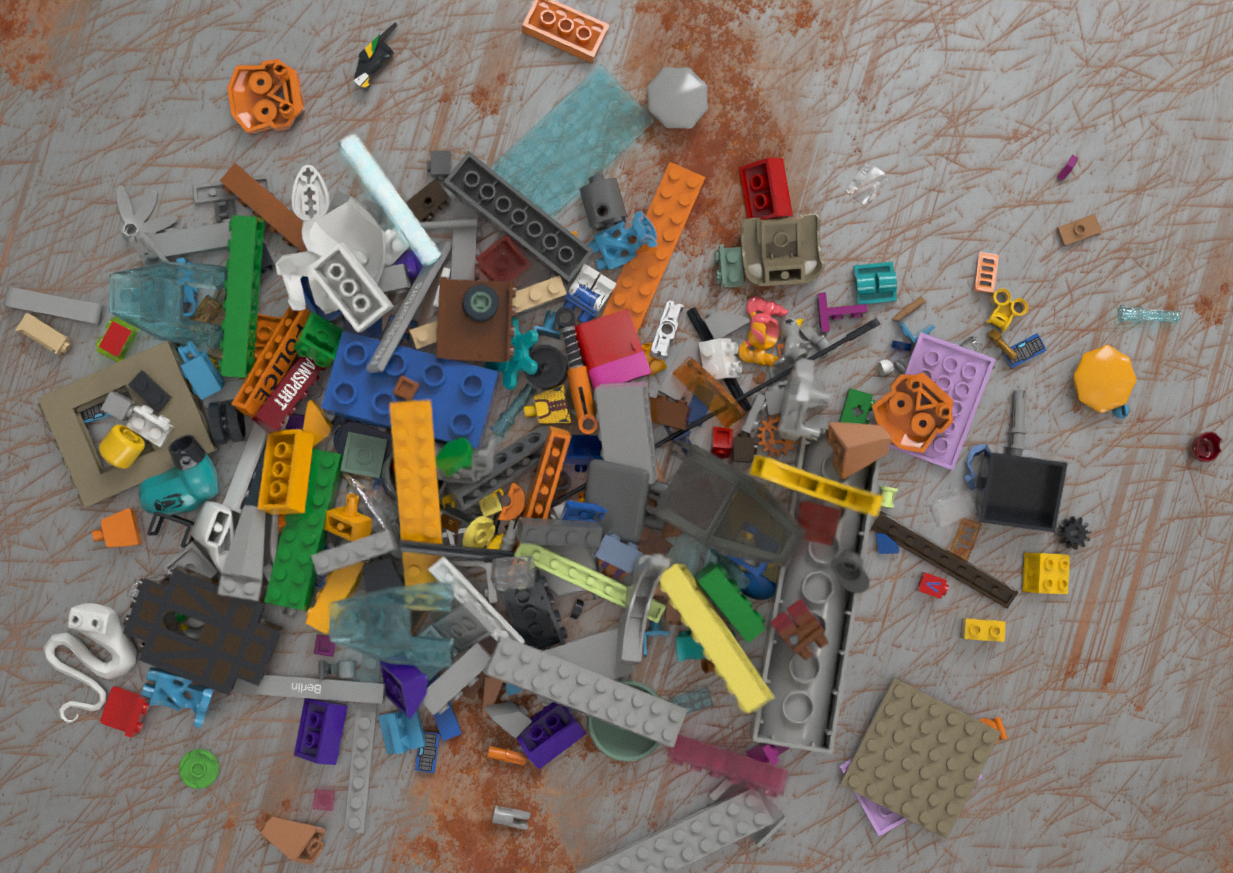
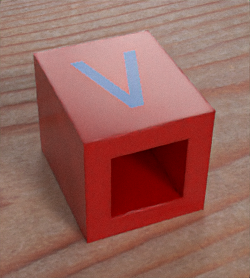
M922 572L916 591L941 599L942 595L945 596L948 591L949 585L946 584L948 580Z

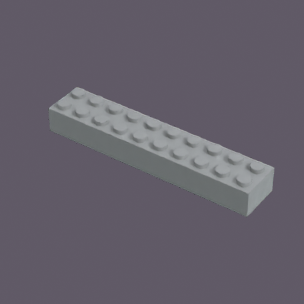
M504 636L498 637L484 675L667 747H674L687 709Z
M754 783L577 869L576 873H672L774 822Z

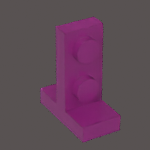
M826 292L817 293L816 295L820 334L830 332L829 317L832 320H842L843 316L851 315L852 319L862 318L863 314L868 312L867 304L828 308Z
M760 742L745 752L757 769L769 761L772 765H775L779 762L777 756L790 749V747Z

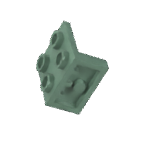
M720 244L714 252L715 264H719V269L716 272V284H720V288L744 287L741 247L724 248L723 244Z

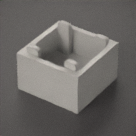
M197 541L191 542L162 567L167 575L170 569L174 570L177 565L213 579L220 574L211 557Z

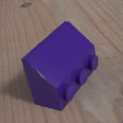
M402 654L379 661L383 683H386V697L408 719L412 718L427 695V676L420 672L418 667L414 666Z
M305 698L294 756L316 764L336 765L347 706L322 699Z
M552 702L531 718L532 722L516 739L529 760L540 769L587 733L568 707Z

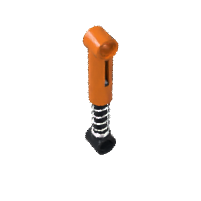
M562 307L556 312L555 319L561 334H563L564 339L562 341L565 342L564 349L567 351L566 357L569 361L567 365L570 366L567 370L578 427L583 434L591 435L597 431L598 421L596 419L586 366L581 364L580 358L582 357L579 355L580 349H578V341H576L575 337L577 334L575 333V314L572 309ZM563 313H568L571 315V320L563 323L560 321V316ZM583 395L585 398L588 414L584 415L582 402L580 396ZM587 419L594 422V427L591 430L583 428V422Z

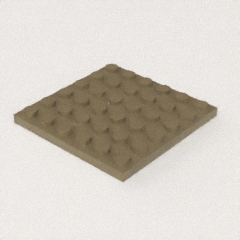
M893 677L839 784L947 839L1001 732Z

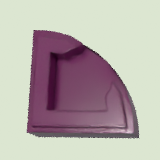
M1071 155L1057 175V178L1064 180L1073 170L1078 161L1075 155Z

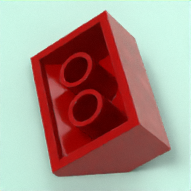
M765 158L739 167L747 219L760 218V220L793 216L783 158Z

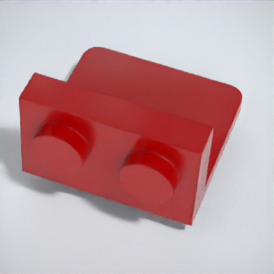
M114 686L110 690L100 722L103 725L125 732L124 736L133 738L142 731L144 725L142 721L144 715L146 716L149 711L150 699L141 694Z

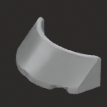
M491 440L480 448L473 449L471 456L473 461L468 468H462L449 477L437 468V478L452 483L479 481L482 476L488 475L493 469L495 440ZM435 443L436 457L443 448L442 445Z

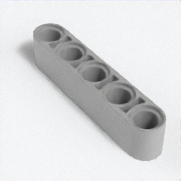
M7 287L3 305L9 308L97 325L99 324L102 305L13 287Z

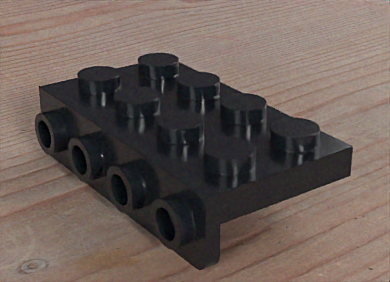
M537 570L497 584L513 628L525 640L524 645L540 650L560 642L562 645L566 644L565 638H568L565 627H561L559 621H562L558 609L554 610L553 608L555 601L552 593H548L546 587H549L545 575L541 576L540 571Z

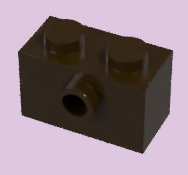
M434 179L404 204L419 222H430L435 217L433 214L438 210H445L450 205L451 198L437 180Z
M739 433L737 437L733 438L731 462L752 463L754 461V455H757L758 443H755V438L750 437L751 434Z

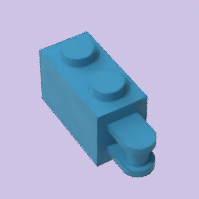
M190 341L187 343L188 345L178 347V351L184 360L181 365V372L192 384L191 388L194 394L202 400L222 390L225 382L206 351L204 350L199 353L194 343ZM190 352L193 354L191 358L188 355Z

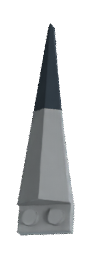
M266 442L222 570L218 595L259 601L263 574L266 512L258 510Z

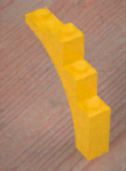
M760 455L755 456L749 473L785 488L876 517L883 497L831 481Z

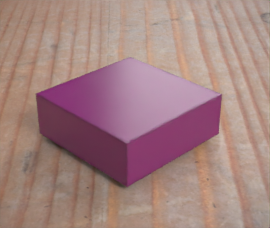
M317 634L313 654L334 657L337 637Z

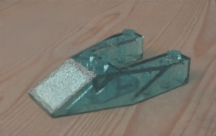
M161 262L110 273L109 313L161 341L186 345L192 341L198 347L218 348L220 347L221 340H224L222 325L183 319L184 285L211 290L224 288L225 280L228 279V271H226L225 266L212 264Z
M431 582L391 587L331 602L329 604L330 641L390 664L451 667L454 659V639L412 636L411 609L450 612L454 604V583Z

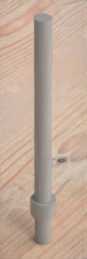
M478 218L395 225L383 223L379 224L384 232L388 228L391 230L394 226L401 232L478 226L479 220Z

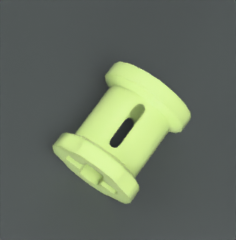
M880 486L882 490L881 496L883 497L881 506L894 508L895 492L898 489Z

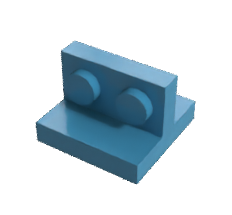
M418 709L413 717L409 719L400 710L378 716L387 755L392 753L401 754L411 749L426 746Z

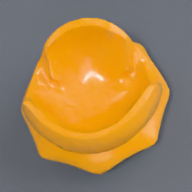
M1103 345L1100 348L1084 353L1073 375V385L1078 399L1099 413H1105L1125 405L1137 382L1130 358L1110 345Z

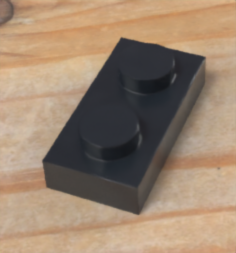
M141 370L128 384L156 412H160L172 398L144 370Z

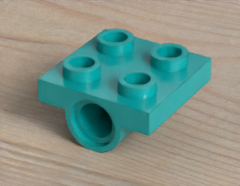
M893 262L853 266L857 305L897 301V277Z

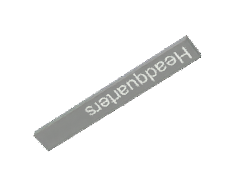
M449 241L436 243L366 367V370L370 373L384 370L451 250L452 244Z

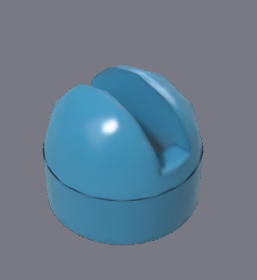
M1127 404L1123 405L1124 415H1122L1121 406L1112 409L1113 415L1117 418L1127 417L1130 411Z

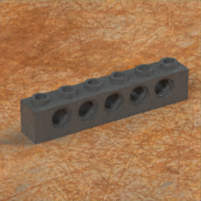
M543 424L495 454L492 471L488 475L482 476L479 481L472 483L450 482L447 484L446 488L451 500L464 511L537 465L549 427Z

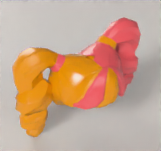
M754 296L746 303V311L750 318V329L747 339L738 349L739 357L744 362L756 363L762 367L765 365L773 367L774 362L779 357L765 353V350L774 347L777 343L779 326L777 320L771 316H786L788 309H784L782 305L776 304L773 301H766L761 296ZM750 346H753V347L756 348V349H754V350L752 351V350H749V347H750Z

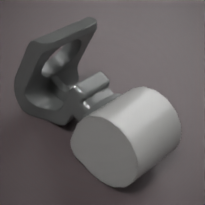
M318 660V677L323 679L328 674H337L338 678L355 677V661H338L337 664H329L324 660Z

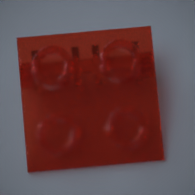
M802 501L795 525L803 533L800 539L832 546L842 510Z

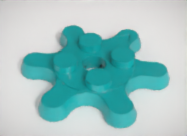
M516 316L511 318V325L515 326L514 338H511L510 346H514V357L510 358L509 362L488 361L484 364L486 369L502 372L503 386L508 390H513L516 387L517 375L521 370L532 375L536 373L538 368L537 362L529 356L530 347L538 341V333L535 330H529L522 335L518 330L519 320Z

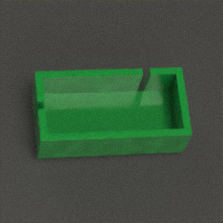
M711 561L697 572L694 578L741 637L749 643L767 629L763 624L765 619L756 609L752 611L753 605L744 594L739 595L740 588L731 578L727 580L728 573L719 563L715 565Z

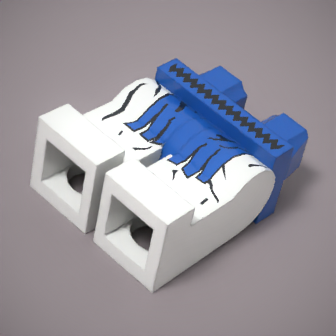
M584 263L577 278L564 297L566 301L563 307H568L573 311L576 306L582 308L583 311L577 319L584 323L588 322L593 316H597L617 284Z

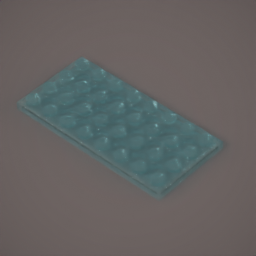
M600 64L490 168L553 218L580 192L579 188L589 184V177L600 174L646 131L655 120Z

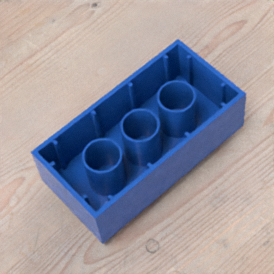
M346 331L342 332L321 406L327 414L392 431L390 402L406 401L393 394L402 375L420 384L412 401L431 400L435 443L446 445L453 439L465 438L472 444L473 449L482 446L500 380L497 371L456 360L436 359V355L397 345L384 370L370 373L366 370V367L381 341Z

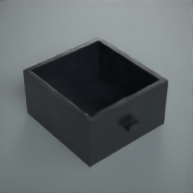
M986 444L981 476H977L976 481L978 493L974 513L977 519L982 523L1055 533L1068 462L1061 454Z

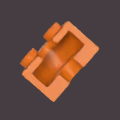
M512 482L508 496L511 498V504L502 508L498 520H515L525 511L527 505L526 492L514 482Z

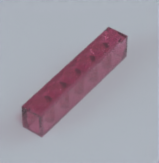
M679 734L674 747H670L667 755L672 759L671 762L676 765L683 766V763L691 765L690 769L701 772L703 769L709 771V775L718 779L721 776L727 777V781L739 785L741 782L747 784L746 788L757 792L758 789L765 790L766 795L777 798V795H784L791 774L788 770Z

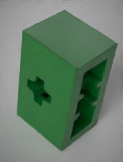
M849 388L838 423L868 424L867 414L868 411H872V404L875 402V400H872L873 395ZM858 406L859 411H861L862 413L855 416V412H853L852 409H855Z

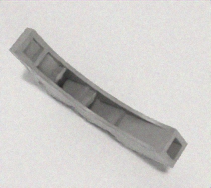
M641 555V557L634 561L632 585L626 589L625 613L619 616L616 663L637 665L641 662L643 637L651 600L660 577L671 565V559H666L663 555Z

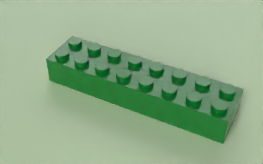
M232 215V219L229 220L231 239L227 243L230 257L226 261L228 279L225 280L224 290L227 291V300L224 299L223 311L226 314L225 319L222 321L224 340L222 339L220 343V351H223V357L219 361L221 376L247 378L255 363L265 222L263 218Z
M312 449L304 513L285 515L284 521H286V525L282 528L264 601L270 605L308 612L318 575L312 555L321 553L324 550L328 534L327 530H325L326 512L334 509L343 472L340 471L343 460L341 454Z

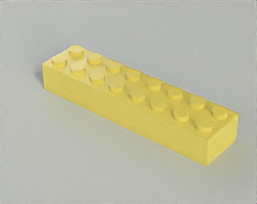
M676 563L663 572L658 586L664 593L667 592L671 598L669 600L670 604L675 610H679L682 615L680 616L685 626L691 628L693 631L691 633L692 637L697 643H701L704 648V655L708 660L713 661L715 664L714 670L719 677L723 676L727 682L725 684L726 688L731 694H735L740 709L747 713L755 712L775 698L686 564Z

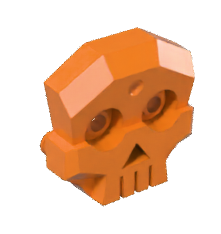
M279 59L266 60L261 65H236L227 86L230 111L235 120L249 135L272 128L276 132L290 129L295 119L305 111L300 77L297 71ZM264 80V85L259 86L258 82ZM282 92H284L285 100L278 97ZM264 109H269L267 115H263Z
M924 372L914 375L899 374L890 384L891 389L872 404L877 425H882L885 431L890 434L891 442L899 449L924 453L936 434L943 433L953 423V399ZM921 393L925 395L931 402L920 404ZM899 400L904 401L902 407L897 406ZM921 420L926 421L924 427L919 426Z

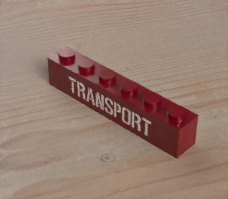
M299 356L251 420L269 434L274 431L279 432L285 425L283 421L287 415L290 417L297 409L295 404L298 400L302 401L307 396V388L310 385H315L320 378L318 374L321 370L325 371L327 367L316 365L315 360L308 356Z

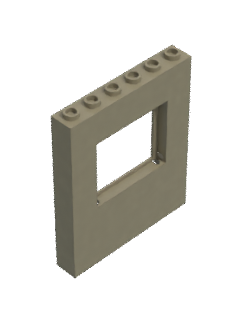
M172 341L160 343L38 397L40 402L38 407L42 414L46 416L47 428L50 432H53L55 437L54 444L63 455L62 462L69 469L71 483L73 486H76L79 492L78 499L85 507L100 503L140 485L147 478L165 473L174 468L175 465L168 448L174 440L184 435L194 436L207 455L219 450L218 445L214 443L209 424L199 401L191 388L192 385L189 379H186L181 372L182 362ZM141 370H144L172 397L160 412L154 410L153 414L158 417L162 415L170 420L169 424L173 425L174 428L162 447L151 442L153 447L142 451L129 468L122 469L113 465L104 468L80 412L104 402L109 392L122 394L126 391H129L132 400L136 402L135 406L146 405L153 409L128 385Z

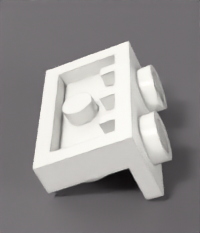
M395 226L391 230L388 228L384 232L386 240L384 268L390 267L412 244V241Z
M146 405L135 406L133 409L135 412L127 427L157 446L162 447L174 426L169 424L170 420L162 415L158 417L153 414L154 410Z

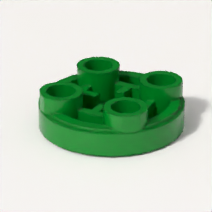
M456 438L448 442L436 457L437 468L447 477L452 476L462 468H468L473 461L471 459L473 453L472 444L465 438Z

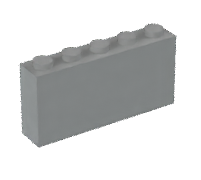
M647 381L600 384L595 388L594 401L597 402L598 407L596 419L600 423L598 437L602 441L601 459L645 469L650 475L649 484H654L658 479Z
M619 627L570 641L565 645L561 644L541 650L544 653L612 680L619 678L620 681L631 678V674L634 673L632 665L616 663ZM537 696L539 703L543 702L544 705L553 702Z

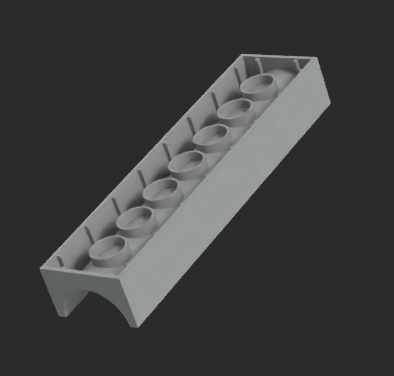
M804 422L803 425L821 428L820 435L818 436V441L801 436L798 438L794 468L875 494L881 458L842 479L833 467L831 459L834 458L832 446H828L827 442L828 426ZM790 489L786 518L803 534L786 564L779 563L776 588L772 596L759 674L775 698L753 712L749 736L752 741L833 754L859 593L851 592L843 587L832 571L830 562L832 559L839 557L845 549L858 554L864 562L871 515L846 509ZM785 528L781 552L783 551L785 545L787 544L789 538L792 535ZM798 599L803 600L809 611L824 629V634L829 642L822 649L814 641L810 643L808 647L814 655L806 661L798 653L795 654L769 623L785 611L795 626H798L786 611Z

